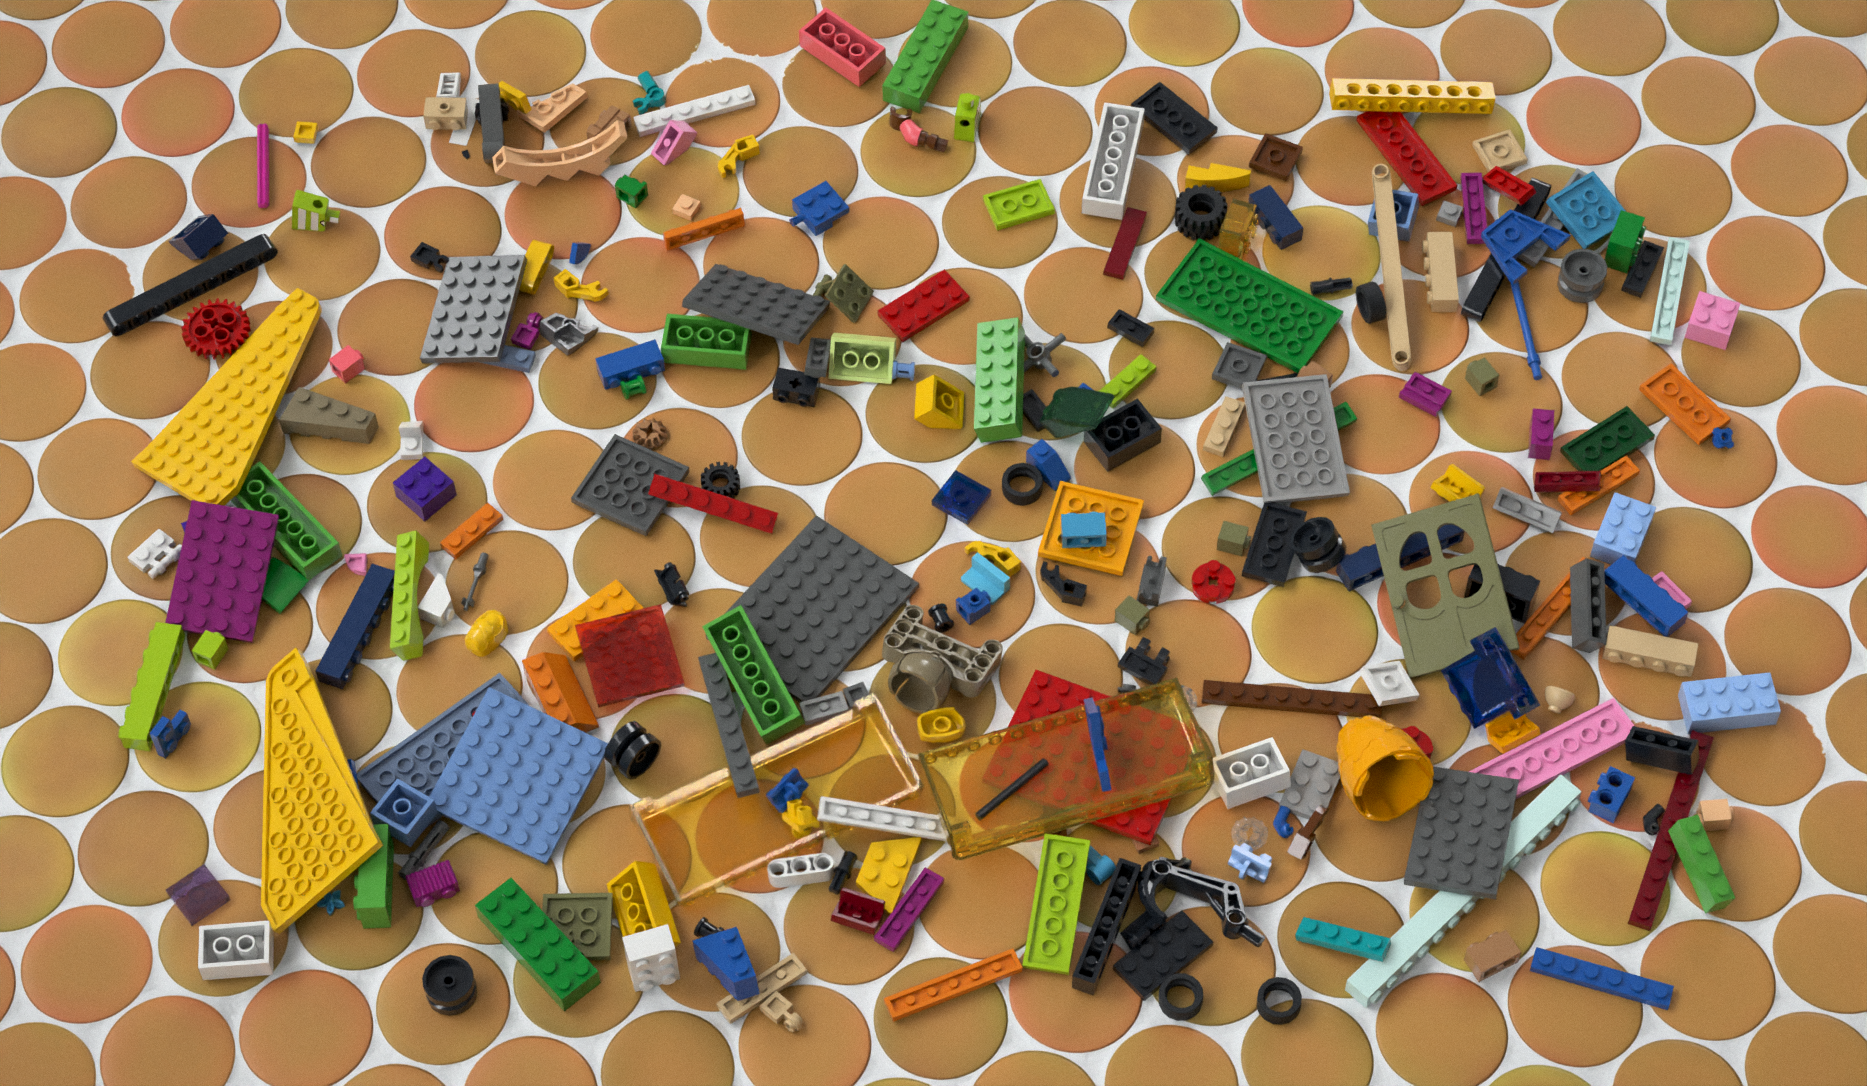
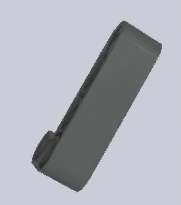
M499 83L478 85L483 136L482 151L486 164L493 163L492 157L505 146Z

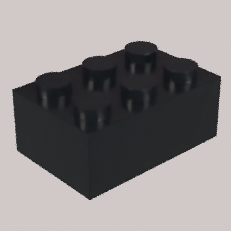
M1137 398L1084 427V443L1106 471L1109 472L1161 443L1162 428Z
M1474 564L1468 577L1464 598L1476 594L1483 584L1481 568ZM1498 564L1511 617L1525 624L1535 605L1540 580L1535 579L1531 575L1519 573L1511 567H1504Z

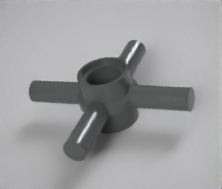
M1060 333L1044 346L1041 342L1033 343L1025 334V347L1027 348L1028 359L1024 362V372L1034 365L1037 369H1046L1052 377H1056L1059 371L1051 363L1050 352L1063 343L1066 337Z

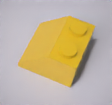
M935 374L916 384L914 413L916 421L929 428H963L964 392Z

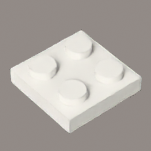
M1400 661L1362 666L1360 674L1379 706L1416 701L1419 697V693Z

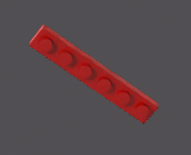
M654 474L648 495L770 534L773 533L779 515L777 512L658 474Z

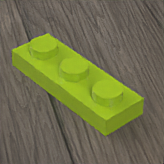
M1140 354L1098 392L1099 398L1114 409L1156 372V365Z

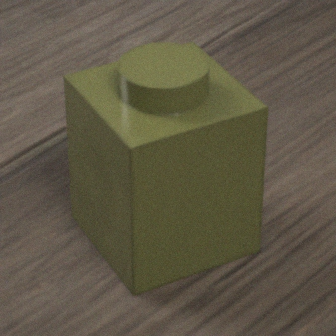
M1484 357L1478 361H1472L1467 366L1465 379L1476 393L1481 396L1497 387L1499 374Z
M1223 521L1217 540V550L1242 556L1244 548L1248 549L1251 542V536H1248L1249 527Z
M1128 595L1115 609V622L1136 635L1140 630L1146 629L1149 625L1150 609Z

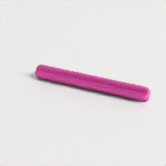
M266 123L258 124L257 203L259 208H267L269 206V128Z

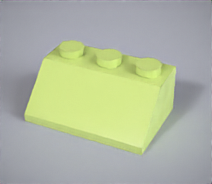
M833 333L830 345L828 379L892 384L897 338Z

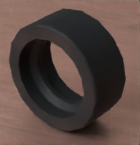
M1373 281L1358 285L1356 287V301L1364 321L1371 324L1384 320L1386 318V304L1380 287Z
M1017 463L1008 467L1003 473L1002 491L1009 502L1021 506L1030 505L1041 496L1043 478L1041 472L1035 466L1027 463ZM1020 476L1029 477L1035 482V487L1027 492H1018L1010 487V481Z
M1177 973L1168 976L1162 982L1159 989V1006L1162 1012L1171 1019L1177 1021L1191 1019L1200 1012L1202 1007L1203 988L1199 981L1191 975ZM1176 986H1184L1193 991L1195 1000L1191 1006L1178 1008L1168 1002V991Z
M1275 977L1268 979L1261 985L1258 990L1256 1006L1264 1020L1272 1024L1283 1025L1290 1023L1299 1014L1302 995L1299 987L1293 981L1287 978ZM1274 990L1285 991L1292 997L1293 1005L1288 1011H1274L1266 1005L1265 997L1267 994Z

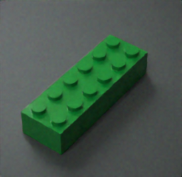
M512 877L475 904L478 918L564 1012L601 983L598 970Z

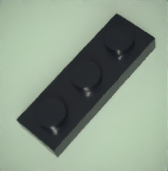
M1644 240L1637 254L1636 261L1622 285L1621 291L1639 298L1642 297L1663 253L1664 247Z

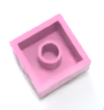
M1699 291L1685 338L1726 350L1741 303Z

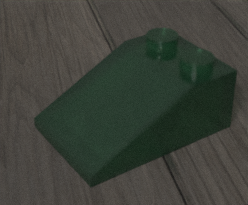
M1072 386L1060 388L1054 392L1053 399L1043 410V416L1039 422L1055 438L1096 429L1115 396L1110 393Z

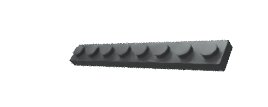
M716 653L698 657L737 798L760 793L725 669Z

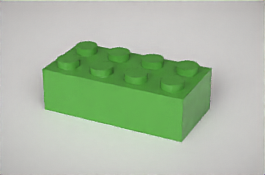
M667 314L661 354L664 363L746 370L752 331L751 329L714 317Z
M376 824L373 827L383 846L358 867V875L354 877L355 889H358V894L353 898L354 910H357V920H361L363 929L391 928L394 842L389 825Z

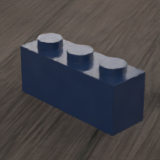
M1271 185L1249 194L1248 211L1257 218L1260 227L1267 231L1273 244H1277L1280 250L1302 240L1303 226Z

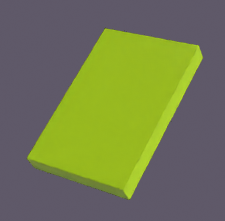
M1041 179L983 195V201L997 231L1055 214L1054 206Z

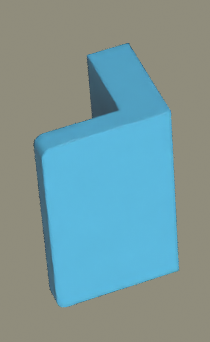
M978 552L972 557V567L961 576V582L970 589L978 588L981 592L985 590L991 598V605L995 604L1010 589V577Z

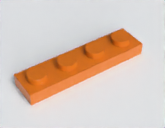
M741 208L729 210L725 213L710 216L707 219L691 222L685 226L663 232L666 250H672L744 227V213Z
M1626 455L1601 470L1600 491L1564 492L1558 496L1557 501L1570 515H1573L1638 476L1640 470Z

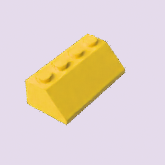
M635 860L606 884L609 893H613V907L623 937L668 924L674 946L676 947L681 943L656 864Z

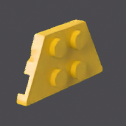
M920 837L871 842L857 877L856 886L869 896L884 900L886 902L884 910L888 916H890L898 904L922 843V838Z

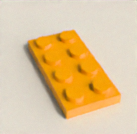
M616 579L547 628V633L575 662L644 612V608Z

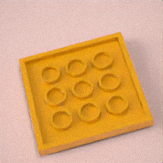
M1060 481L1039 546L1038 557L1123 576L1144 506V500ZM1105 513L1106 546L1062 548L1061 514Z

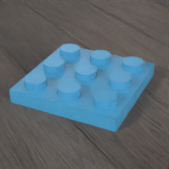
M1594 171L1554 194L1546 201L1547 205L1583 249L1588 248L1612 233L1620 211H1626Z

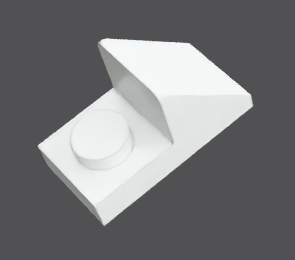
M423 421L401 422L399 426L401 460L423 458Z

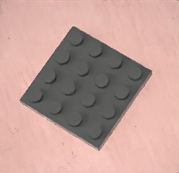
M614 434L571 497V502L647 536L670 502L648 495L654 474L683 482L690 470L686 465Z

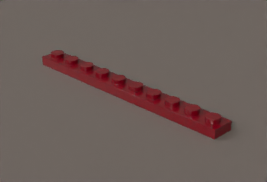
M1692 730L1690 738L1699 741V762L1692 775L1680 772L1677 774L1628 924L1647 931L1651 930L1677 851L1668 830L1678 820L1688 818L1714 739L1712 736Z

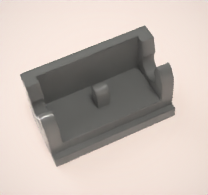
M1152 556L1147 557L1137 595V601L1141 604L1158 607L1167 557L1161 556L1159 562H1153Z

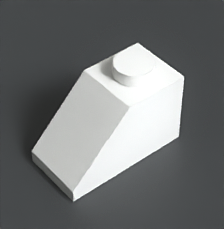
M438 573L420 602L418 612L420 619L444 628L447 621L452 620L454 609L443 575Z

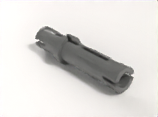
M438 820L415 852L412 851L409 854L408 861L398 871L401 878L406 880V875L415 873L419 867L424 866L426 863L425 859L450 829L445 822Z

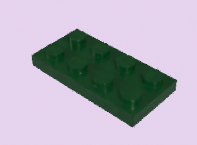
M1626 406L1562 446L1560 452L1578 471H1601L1654 440L1655 434Z

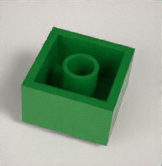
M1623 210L1620 211L1606 251L1605 262L1608 268L1627 273L1629 267L1635 263L1647 228L1643 226L1645 217Z

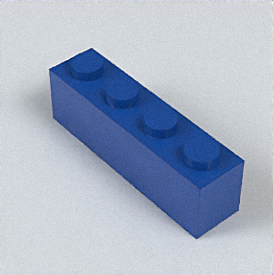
M1623 555L1605 569V585L1663 636L1669 637L1685 624L1688 615L1686 608L1681 603H1677L1665 589L1660 588L1648 574H1644L1635 562Z

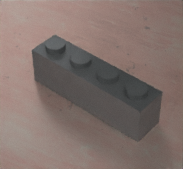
M1586 558L1570 567L1572 648L1591 653L1606 645L1604 563Z

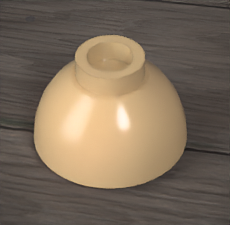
M1547 686L1545 689V699L1549 705L1548 710L1561 714V711L1571 706L1576 699L1573 693L1555 686Z

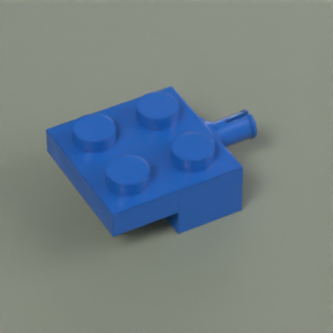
M824 181L792 199V207L797 215L790 218L789 221L793 227L803 221L811 232L817 236L833 227V221L849 213V206L830 184Z

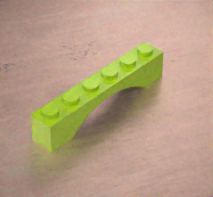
M418 531L397 535L390 649L403 661L423 656L424 636L418 615L417 588L420 573L428 562L429 542Z

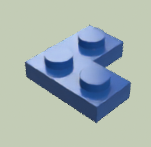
M179 710L172 721L162 716L150 732L159 756L166 759L169 753L176 749L180 738L188 733L191 722L186 712Z

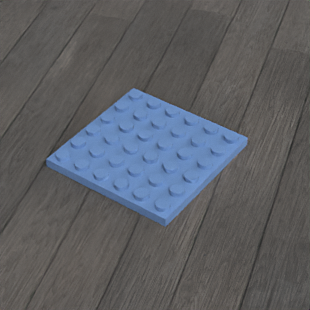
M489 687L429 797L434 799L439 814L547 865L600 767L608 743Z

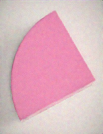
M344 554L348 568L355 574L366 576L367 554Z

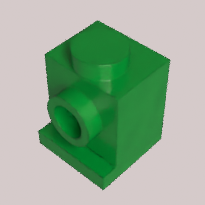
M624 174L615 183L616 197L635 209L648 196V188L645 181L640 183L637 179L630 178Z

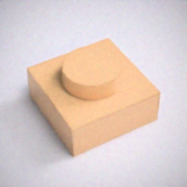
M682 194L672 209L673 214L691 221L699 210L701 203L699 200Z

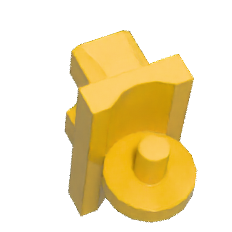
M800 799L787 801L788 812L782 813V820L792 827L794 837L800 840L807 838L811 833L812 827H820L819 821L812 815V808L803 806V802Z

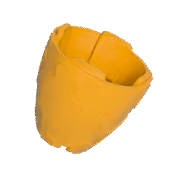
M1372 715L1350 720L1339 731L1336 746L1339 775L1346 795L1352 801L1357 812L1373 821H1389L1406 813L1420 801L1426 799L1433 785L1434 769L1430 759L1411 736L1392 723Z

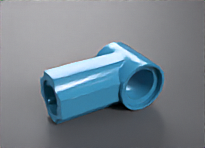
M1090 845L1086 873L1096 885H1101L1113 875L1116 865L1108 856H1101Z

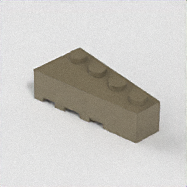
M298 387L279 419L283 434L299 433L301 436L306 437L317 435L322 436L323 439L334 437L341 438L342 441L366 444L370 443L379 428L375 413Z

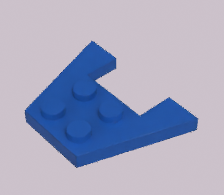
M1511 209L1481 233L1482 240L1512 286L1527 275L1528 271L1515 258L1539 239L1556 251L1569 241L1571 236L1566 232Z
M1093 698L1084 699L1086 717L1102 792L1111 790L1109 772L1104 755V750H1108L1106 737L1104 736V723L1099 705H1095Z

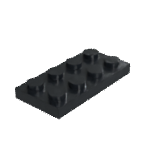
M1158 82L1131 103V107L1144 108V120L1188 155L1215 135L1218 130L1217 126L1161 82Z
M1264 502L1242 570L1243 577L1281 587L1285 586L1295 554L1290 545L1291 535L1300 524L1305 522L1307 511L1272 502Z
M1181 910L1142 941L1140 946H1136L1113 965V970L1145 1001L1160 989L1162 982L1168 976L1180 973L1213 946V941Z

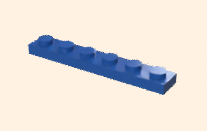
M1538 947L1535 949L1530 968L1531 972L1665 1010L1669 1008L1674 988L1673 985Z

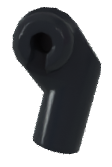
M1658 803L1643 817L1644 831L1648 835L1657 834L1659 831L1657 819L1665 812V809Z

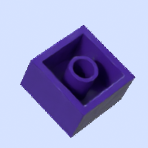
M425 456L393 482L396 497L423 521L428 520L457 496L454 481Z

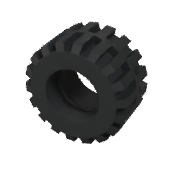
M1193 185V188H1186L1185 192L1182 191L1176 200L1175 225L1178 227V231L1180 233L1184 232L1183 236L1186 238L1190 236L1191 240L1199 238L1211 240L1213 236L1217 237L1220 235V231H1223L1226 225L1227 203L1225 196H1221L1222 193L1219 190L1215 191L1214 187L1207 188L1206 185H1202V187ZM1195 211H1205V212H1207V213H1209V214H1206V215H1198V214H1195V213H1193V212H1195Z

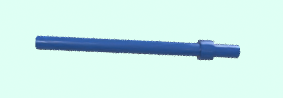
M1518 281L1513 286L1511 284L1528 353L1527 362L1532 370L1534 380L1542 379L1541 361L1539 355L1536 354Z

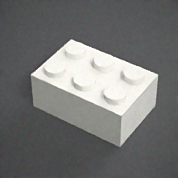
M1273 737L1209 759L1210 775L1227 809L1291 787L1290 770Z
M270 921L199 926L198 969L203 980L273 975L274 932Z
M668 924L622 937L628 970L635 992L648 991L654 986L661 984L669 985L680 979L676 950Z

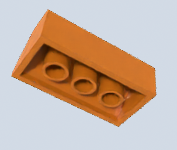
M541 652L522 660L524 674L543 713L585 733L599 728L598 722L566 655Z

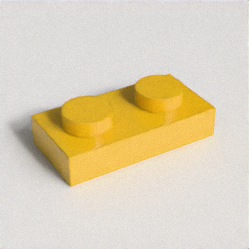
M504 81L499 82L500 97L504 99L505 103L524 114L532 110L525 93Z

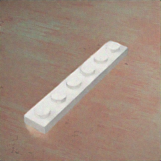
M746 85L633 118L638 134L642 137L665 130L670 120L685 121L688 124L753 106L756 103L750 86Z
M824 796L820 797L817 817L818 821L947 842L953 840L955 818Z

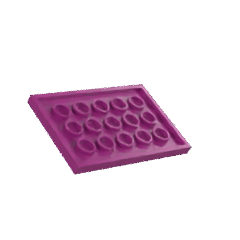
M192 500L165 623L182 625L184 632L203 635L205 630H208L212 633L218 632L222 634L225 639L253 643L279 515Z

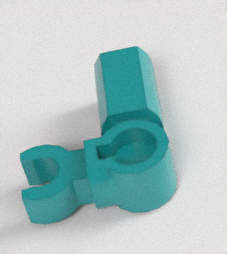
M649 71L639 74L638 81L647 95L644 98L634 99L633 105L634 107L642 105L638 108L639 115H642L650 107L663 106L666 98L664 91L659 88Z

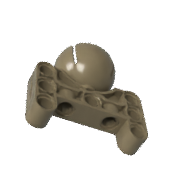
M909 605L897 618L883 640L882 657L888 662L895 663L888 677L889 690L891 694H896L895 698L898 703L916 713H925L938 709L946 701L950 691V684L952 689L963 693L965 696L976 697L982 692L1001 663L1002 644L994 639L987 640L978 650L922 625L923 609L917 605ZM908 678V681L897 692L901 684Z

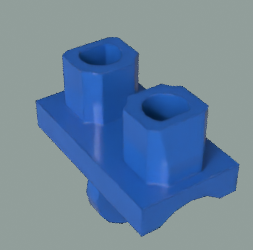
M793 768L766 794V797L778 812L783 813L787 809V801L800 799L802 792L809 784L802 778L799 770Z

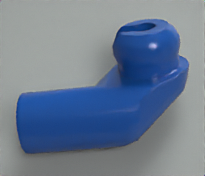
M1280 806L1273 821V826L1278 835L1283 838L1290 837L1294 831L1293 826L1290 827V824L1286 822L1291 812L1286 806Z

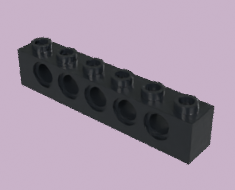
M1119 858L1073 973V989L1091 995L1095 994L1137 888L1138 877L1141 872L1140 864Z

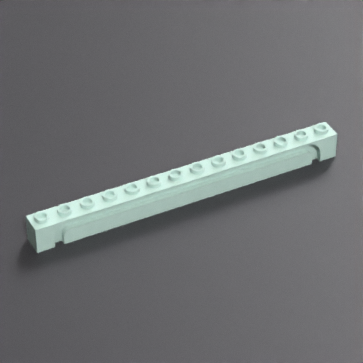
M1561 774L1511 822L1500 882L1505 878V873L1510 868L1514 870L1521 862L1520 858L1524 854L1529 855L1535 849L1536 843L1540 839L1543 841L1548 837L1551 832L1550 829L1554 825L1559 826L1566 818V814L1569 811H1575L1580 805L1581 801L1579 799L1582 791ZM1439 891L1390 938L1391 946L1384 961L1368 959L1347 979L1345 991L1365 1008L1371 1003H1377L1383 995L1382 992L1387 987L1391 989L1397 983L1398 977L1402 973L1406 974L1411 970L1414 965L1413 962L1418 957L1422 959L1428 953L1429 947L1433 943L1437 944L1442 940L1445 935L1444 932L1449 927L1453 929L1459 923L1461 915L1471 912L1476 905L1475 902L1479 898H1484Z

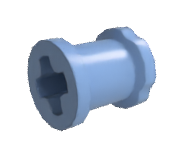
M894 360L892 379L899 377L909 378L910 381H914L915 362L906 364L898 363V361Z

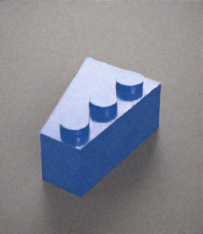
M737 927L692 940L696 959L708 968V972L712 976L715 975L720 980L721 985L737 1001L760 994L756 974Z

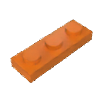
M486 503L440 542L441 548L456 560L503 520V515L489 503Z

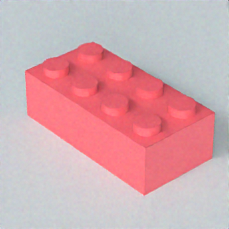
M826 7L799 30L800 47L858 87L886 64L885 47Z

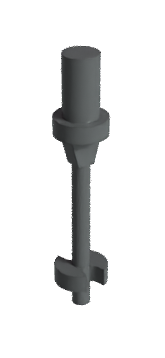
M481 553L478 563L473 567L474 581L468 598L463 597L461 601L465 611H468L469 606L474 607L475 601L472 597L478 580L486 573L487 568L485 566L489 558L487 553Z

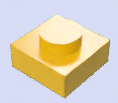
M297 121L293 136L294 142L315 144L318 124Z

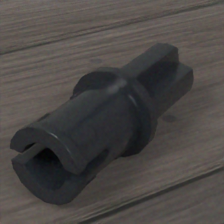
M1330 277L1328 280L1310 282L1312 295L1321 293L1333 294L1334 291L1353 288L1350 277L1332 280Z
M851 851L843 853L839 865L834 869L835 876L829 886L830 892L836 895L840 894L846 879L851 878L852 868L858 859L855 853Z

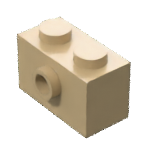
M426 97L423 115L426 129H466L468 118L466 98Z

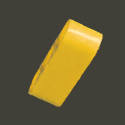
M532 240L525 254L527 264L519 291L533 295L536 294L553 258L554 245Z

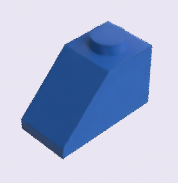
M1043 439L1026 451V463L1035 466L1041 472L1043 481L1054 491H1057L1060 481L1068 482L1071 480V476L1058 453Z

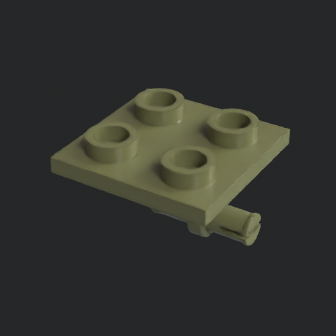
M844 264L835 279L832 280L830 275L825 274L821 282L816 284V290L812 296H822L825 294L826 298L855 323L874 291L852 269Z

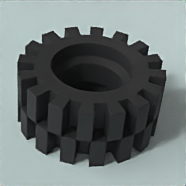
M716 462L717 466H714L712 463L709 465L710 469L706 467L704 473L702 472L701 474L702 489L735 499L734 494L737 496L740 490L738 470L734 469V466L731 464L728 467L727 462H724L723 465H720V462ZM719 478L729 481L723 487H716L712 484L714 480Z

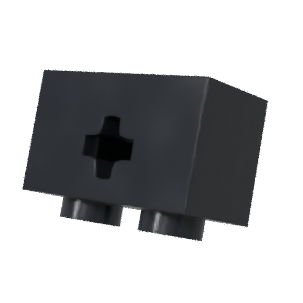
M778 367L772 387L773 400L781 403L798 404L803 407H815L820 390V377L813 378L809 375H804V372Z

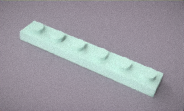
M1673 237L1668 239L1650 337L1651 342L1671 345L1690 243L1688 240Z

